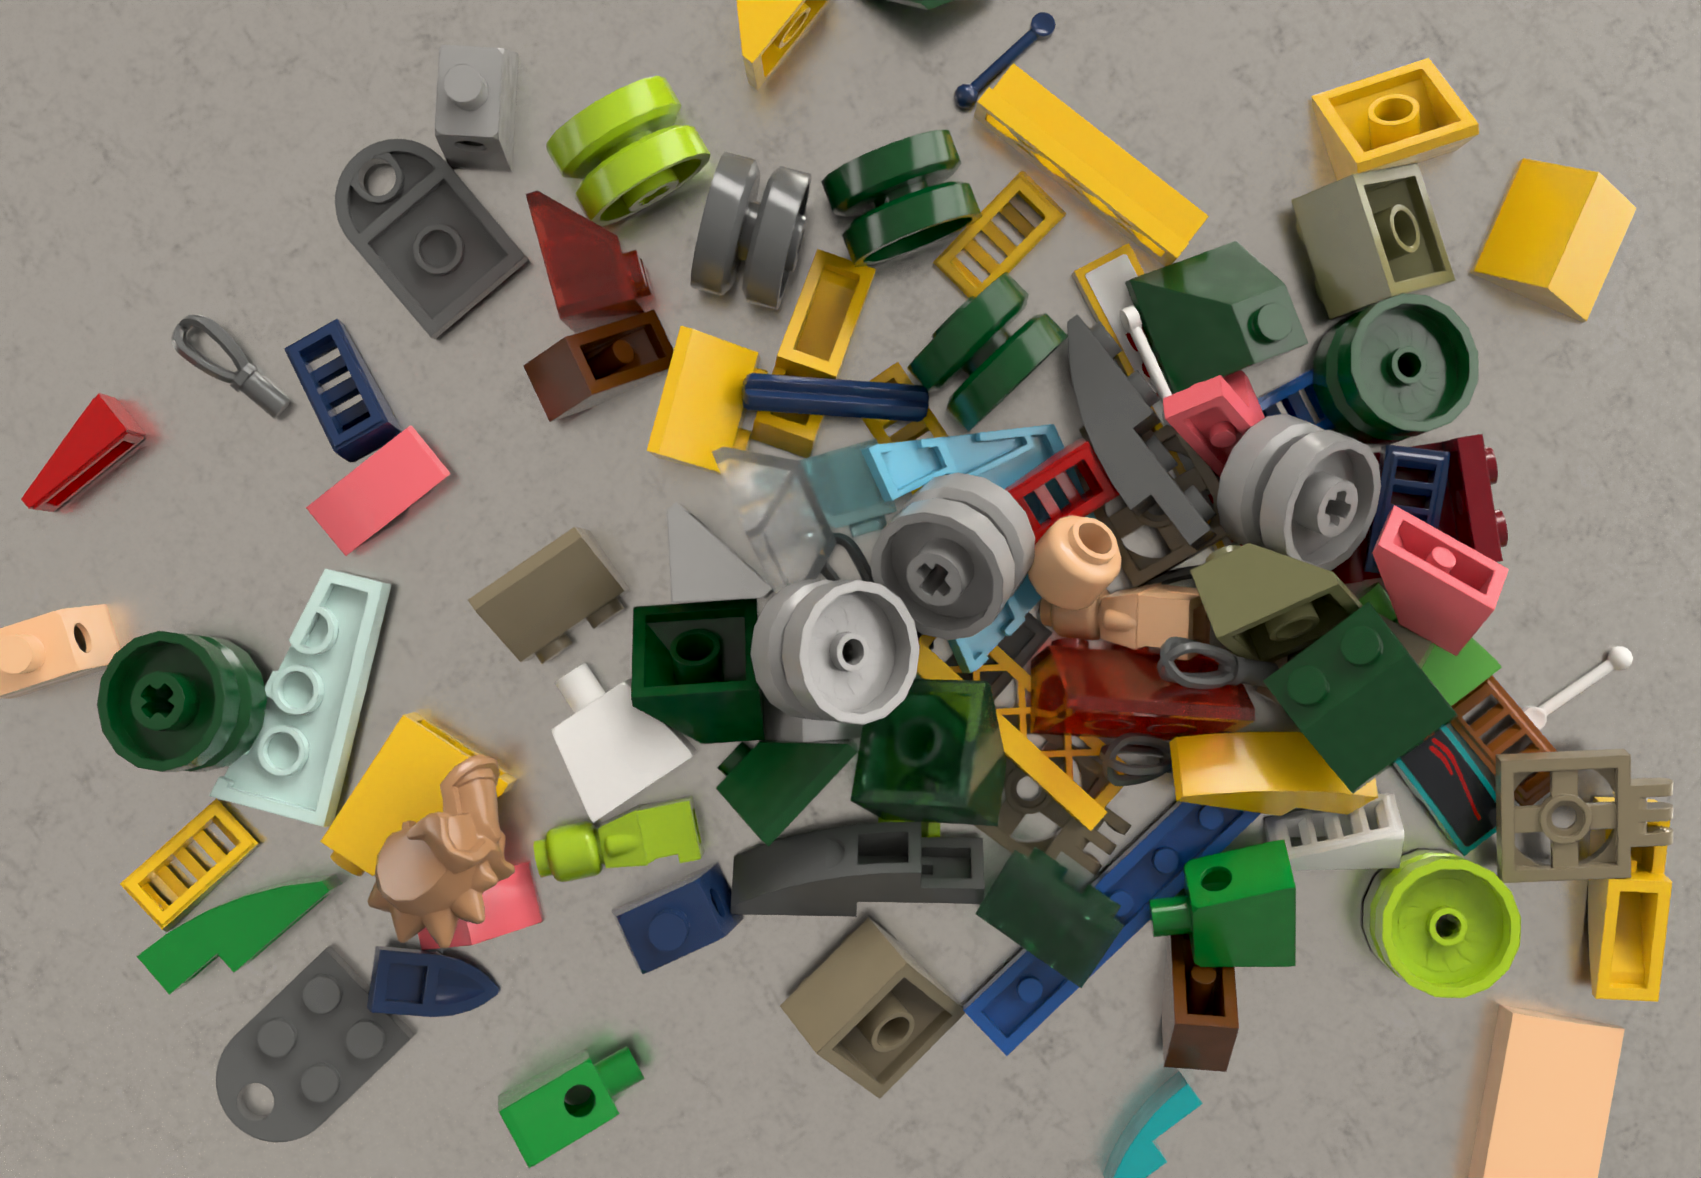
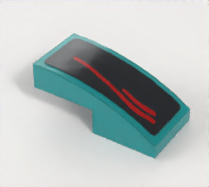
M1447 726L1440 729L1393 764L1411 792L1426 805L1452 846L1463 856H1466L1497 832L1496 792Z

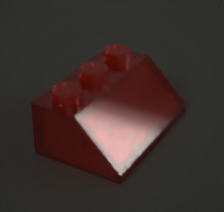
M1061 638L1051 641V646L1048 645L1031 659L1030 733L1116 739L1126 733H1145L1161 737L1170 742L1174 738L1182 736L1234 733L1255 721V707L1244 685L1241 683L1236 686L1225 685L1214 689H1195L1182 686L1179 683L1162 680L1157 670V664L1161 656L1157 653H1149V646L1135 650L1115 644L1111 646V650L1089 649V642L1087 640ZM1198 654L1189 660H1174L1178 670L1183 673L1216 671L1219 664L1212 658L1202 654Z

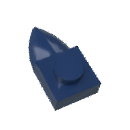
M376 946L367 1009L373 1013L423 1017L453 1016L471 1011L485 1004L498 995L499 988L478 968L460 959L441 955L437 951Z

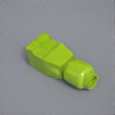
M693 795L645 805L639 804L602 823L598 828L589 821L553 827L547 832L546 839L536 840L533 843L536 866L540 877L553 875L559 882H569L597 876L602 872L603 865L606 868L648 866L655 859L677 854L679 862L685 863L700 860L704 854Z

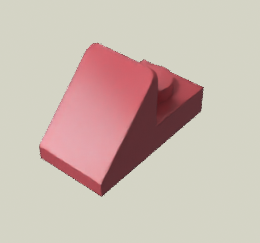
M1243 371L1235 372L1226 377L1218 375L1163 398L1165 420L1219 477H1221L1234 446L1249 428L1265 418L1249 378Z

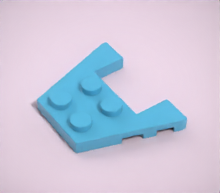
M1049 424L876 444L861 449V452L884 502L893 501L925 485L934 477L958 472L984 477L1005 489L1065 447L1055 425ZM1070 467L1066 470V473L1081 496L1085 492L1074 467ZM1055 478L1045 483L1060 510L1069 504ZM1034 491L1023 497L1039 524L1049 518ZM1093 512L1085 516L1096 519ZM1028 574L1014 595L1007 600L1004 608L992 624L972 637L947 640L962 673H972L978 670L989 659L987 655L1005 636H1011L1025 621L1024 616L1042 598L1031 584Z

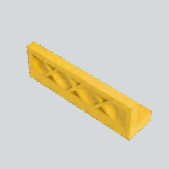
M1014 63L993 89L988 87L977 101L974 118L1163 266L1171 265L1189 244L1188 242L1209 217Z
M922 634L918 638L920 650L917 675L1077 822L1091 831L1108 813L1104 809L1105 806L1124 786H1115L1108 781L1092 798L1073 781L1072 757L1099 756L1101 747L1106 744L999 646H996L988 654L997 664L982 665L978 670L972 672V688L957 674L962 673L959 666H948L928 648L937 637ZM1006 671L1015 679L1018 708H994L981 696L980 672ZM1025 690L1043 706L1026 707ZM1052 713L1062 723L1064 750L1041 751L1027 739L1026 714ZM1002 715H1018V729ZM1071 732L1089 748L1072 749ZM1116 755L1117 761L1125 763L1118 755ZM1064 757V772L1049 758ZM1114 770V771L1116 772V774H1118V775H1124V774H1125V773H1121V772H1118V771Z

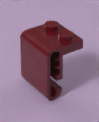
M1483 434L1412 446V448L1451 453L1438 530L1495 562L1503 561L1501 547L1507 546L1508 530L1503 512L1500 509L1495 510L1491 485L1497 483L1498 467L1493 449L1490 446L1485 447ZM1374 452L1373 454L1379 463L1380 452ZM1397 467L1395 479L1427 483L1429 471ZM1392 492L1390 504L1424 508L1425 496ZM1369 530L1353 554L1332 570L1344 584L1381 578L1379 573L1364 572Z

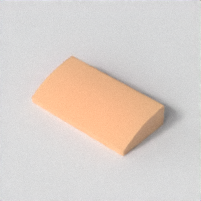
M1499 1005L1468 1178H1598L1625 1029L1615 1025Z

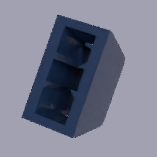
M719 861L611 911L633 960L642 974L651 972L724 938L744 919L743 915L731 914L732 889ZM711 895H712L713 899L715 900V903H716V905H717L719 914H718L717 910H716L715 907H714V904H713L712 899H711Z

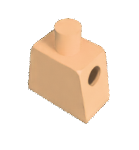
M107 604L60 609L0 628V698H17L106 669L114 654L121 649ZM74 627H78L84 635L86 641L85 652L77 645L74 637Z

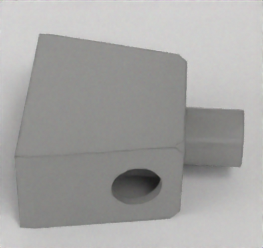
M457 45L440 46L435 137L451 168L512 172L519 63L518 53L503 48ZM464 141H475L484 145L470 146L465 145Z

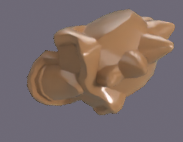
M479 754L471 756L455 766L440 784L443 812L429 813L417 823L411 820L403 822L402 830L388 836L378 853L375 869L376 882L367 902L372 908L391 913L396 935L400 943H405L426 927L440 948H448L459 919L475 924L483 923L485 920V906L482 894L495 886L498 881L507 879L515 873L514 866L505 861L504 858L506 839L505 834L500 830L498 820L496 786L500 772L496 759Z

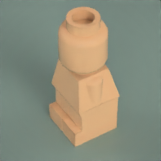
M1156 583L1118 590L1112 594L1105 589L1091 606L1077 611L1061 609L1045 601L1043 598L1041 599L1040 619L1042 624L1053 627V630L1061 637L1084 640L1103 639L1135 650L1144 646L1161 648L1162 644L1170 637H1182L1210 644V620L1197 588ZM1187 653L1176 659L1189 660L1197 656L1198 653Z

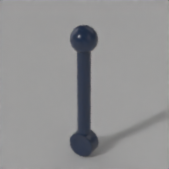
M1046 12L1036 14L1032 18L1028 32L971 84H962L956 88L954 92L956 104L962 108L974 106L978 100V93L1037 39L1045 40L1051 37L1056 25L1053 16Z

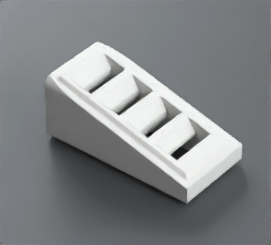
M1394 793L1378 794L1377 799L1348 815L1304 809L1286 813L1283 816L1265 818L1264 829L1267 842L1285 839L1292 871L1400 867L1404 844V828ZM1326 836L1327 840L1318 842L1317 837ZM1290 837H1301L1302 845L1292 847Z

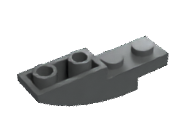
M1076 314L1067 321L1068 357L1079 411L1095 453L1110 481L1132 512L1140 516L1158 503L1189 545L1195 550H1199L1217 536L1207 523L1217 514L1194 485L1183 491L1169 471L1176 467L1178 463L1157 436H1152L1146 442L1142 438L1145 433L1161 422L1151 408L1160 398L1138 370L1127 377L1113 358L1122 349L1099 321L1089 328L1081 317Z
M921 822L856 824L821 829L773 841L769 847L763 844L734 856L731 914L857 917V902L983 904L985 889L983 838L921 837Z

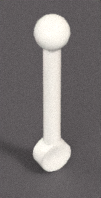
M1133 305L1121 309L1119 316L1122 326L1127 333L1131 334L1163 404V398L1172 395L1141 328L1140 315ZM1163 408V411H1162L1163 421H1164L1167 425L1171 426V425L1165 420L1164 408Z
M1623 646L1613 648L1608 653V658L1605 662L1539 707L1527 706L1522 709L1523 712L1541 730L1545 726L1549 714L1612 671H1623L1629 668L1633 660L1631 652Z

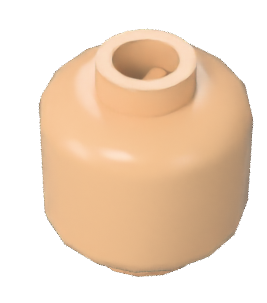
M1071 515L1058 519L1035 545L1034 561L1028 571L1031 584L1045 601L1058 608L1073 611L1088 608L1119 575L1122 559L1116 537L1104 523L1094 518Z

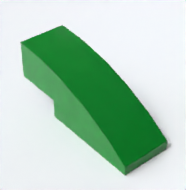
M336 874L298 878L259 888L209 909L173 929L140 953L137 958L169 995L187 985L218 957L234 973L252 962L341 886L343 882Z

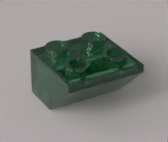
M1034 847L1029 856L1022 851L1014 850L975 914L1075 985L1082 988L1125 925L1124 922L1115 917L1122 906L1091 884H1088L1083 893L1062 880L1069 869L1039 848Z

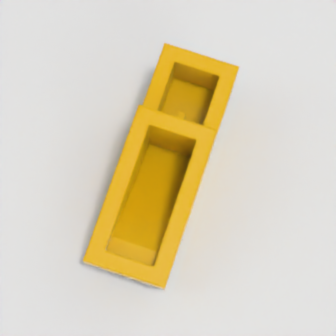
M817 249L778 351L772 374L828 379L839 378L876 269L868 266L855 267L851 260ZM758 411L754 419L751 439L810 459L825 415Z
M1302 732L1214 733L1176 737L1169 742L1176 801L1283 816L1296 807L1348 815L1378 798L1375 778L1354 794L1351 793Z
M1593 797V802L1615 801L1614 797ZM1647 799V802H1658L1655 799ZM1670 821L1647 822V827L1663 826L1670 828ZM1612 829L1590 831L1589 856L1594 854L1606 842ZM1667 846L1631 847V878L1588 880L1589 961L1592 995L1595 999L1654 1002L1659 1000L1672 881L1664 874Z

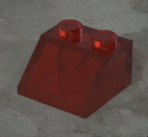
M540 191L526 194L558 315L564 324L574 333L646 312L642 297L652 295V290L643 259L639 258L637 250L628 252L617 235Z

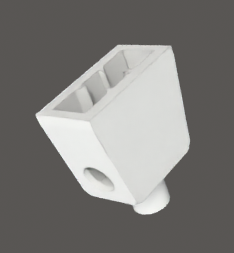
M585 662L555 682V685L574 714L551 729L586 812L593 823L697 753L694 746L681 732L632 706L630 679L623 681L606 693Z

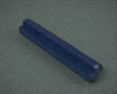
M750 373L744 379L742 386L743 407L747 410L919 422L927 416L929 407L928 390L923 385Z

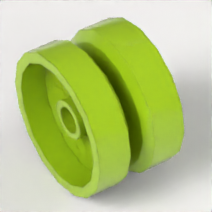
M653 76L638 80L595 101L556 130L546 143V150L562 177L584 178L576 191L575 199L591 226L601 227L641 211L682 186L709 162L711 154L695 127L688 125L672 126L680 114L682 105L664 77Z
M1419 849L1401 856L1399 868H1385L1375 876L1364 899L1363 929L1373 954L1390 972L1401 978L1408 985L1434 997L1465 998L1489 989L1509 970L1520 947L1521 915L1511 890L1493 871L1446 850ZM1447 914V919H1443L1437 922V920L1441 916Z

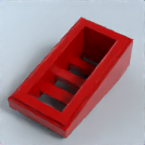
M97 394L75 422L21 500L28 509L48 512L56 511L144 440L145 432L119 400L105 394Z
M1083 438L1077 439L1005 488L1026 512L1035 535V545L1058 519L1071 515L1085 517L1120 495L1110 481L1091 445ZM1076 465L1090 488L1081 496L1066 473V470ZM1055 478L1069 501V504L1061 510L1045 486V483ZM1032 491H1034L1049 515V518L1039 524L1023 498Z

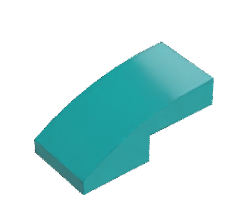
M1180 1071L1161 1085L1131 1118L1109 1156L1103 1172L1104 1178H1146L1167 1163L1160 1147L1154 1140L1203 1104Z

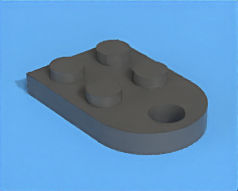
M406 139L379 141L358 152L341 173L336 187L335 209L344 235L433 339L440 336L529 260L449 164L426 145ZM378 163L391 165L396 174L393 188L382 196L368 194L364 187V176L367 170Z
M329 946L229 1041L221 1054L217 1066V1095L225 1114L231 1122L251 1137L276 1143L297 1140L312 1133L321 1126L415 1034L396 1014L373 1013L367 1009L370 987ZM259 1083L269 1088L274 1097V1106L271 1113L257 1115L248 1110L243 1100V1093L248 1084Z

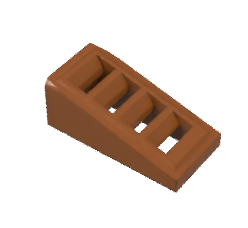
M1493 675L1451 706L1458 717L1450 723L1495 777V754L1503 753L1524 735L1529 738L1531 743L1519 753L1558 752ZM1492 694L1498 703L1471 725H1468L1462 717ZM1509 714L1514 723L1485 745L1479 737ZM1550 771L1535 772L1520 783L1514 791L1515 801L1520 806L1534 805L1550 792Z

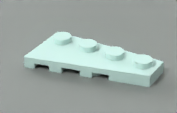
M324 570L289 638L291 646L279 670L272 672L265 685L267 704L261 731L250 750L229 766L225 776H219L209 795L210 797L322 827L331 826L336 816L391 584L336 570Z

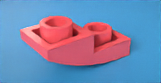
M410 425L307 506L306 509L343 554L347 556L451 473L413 426Z

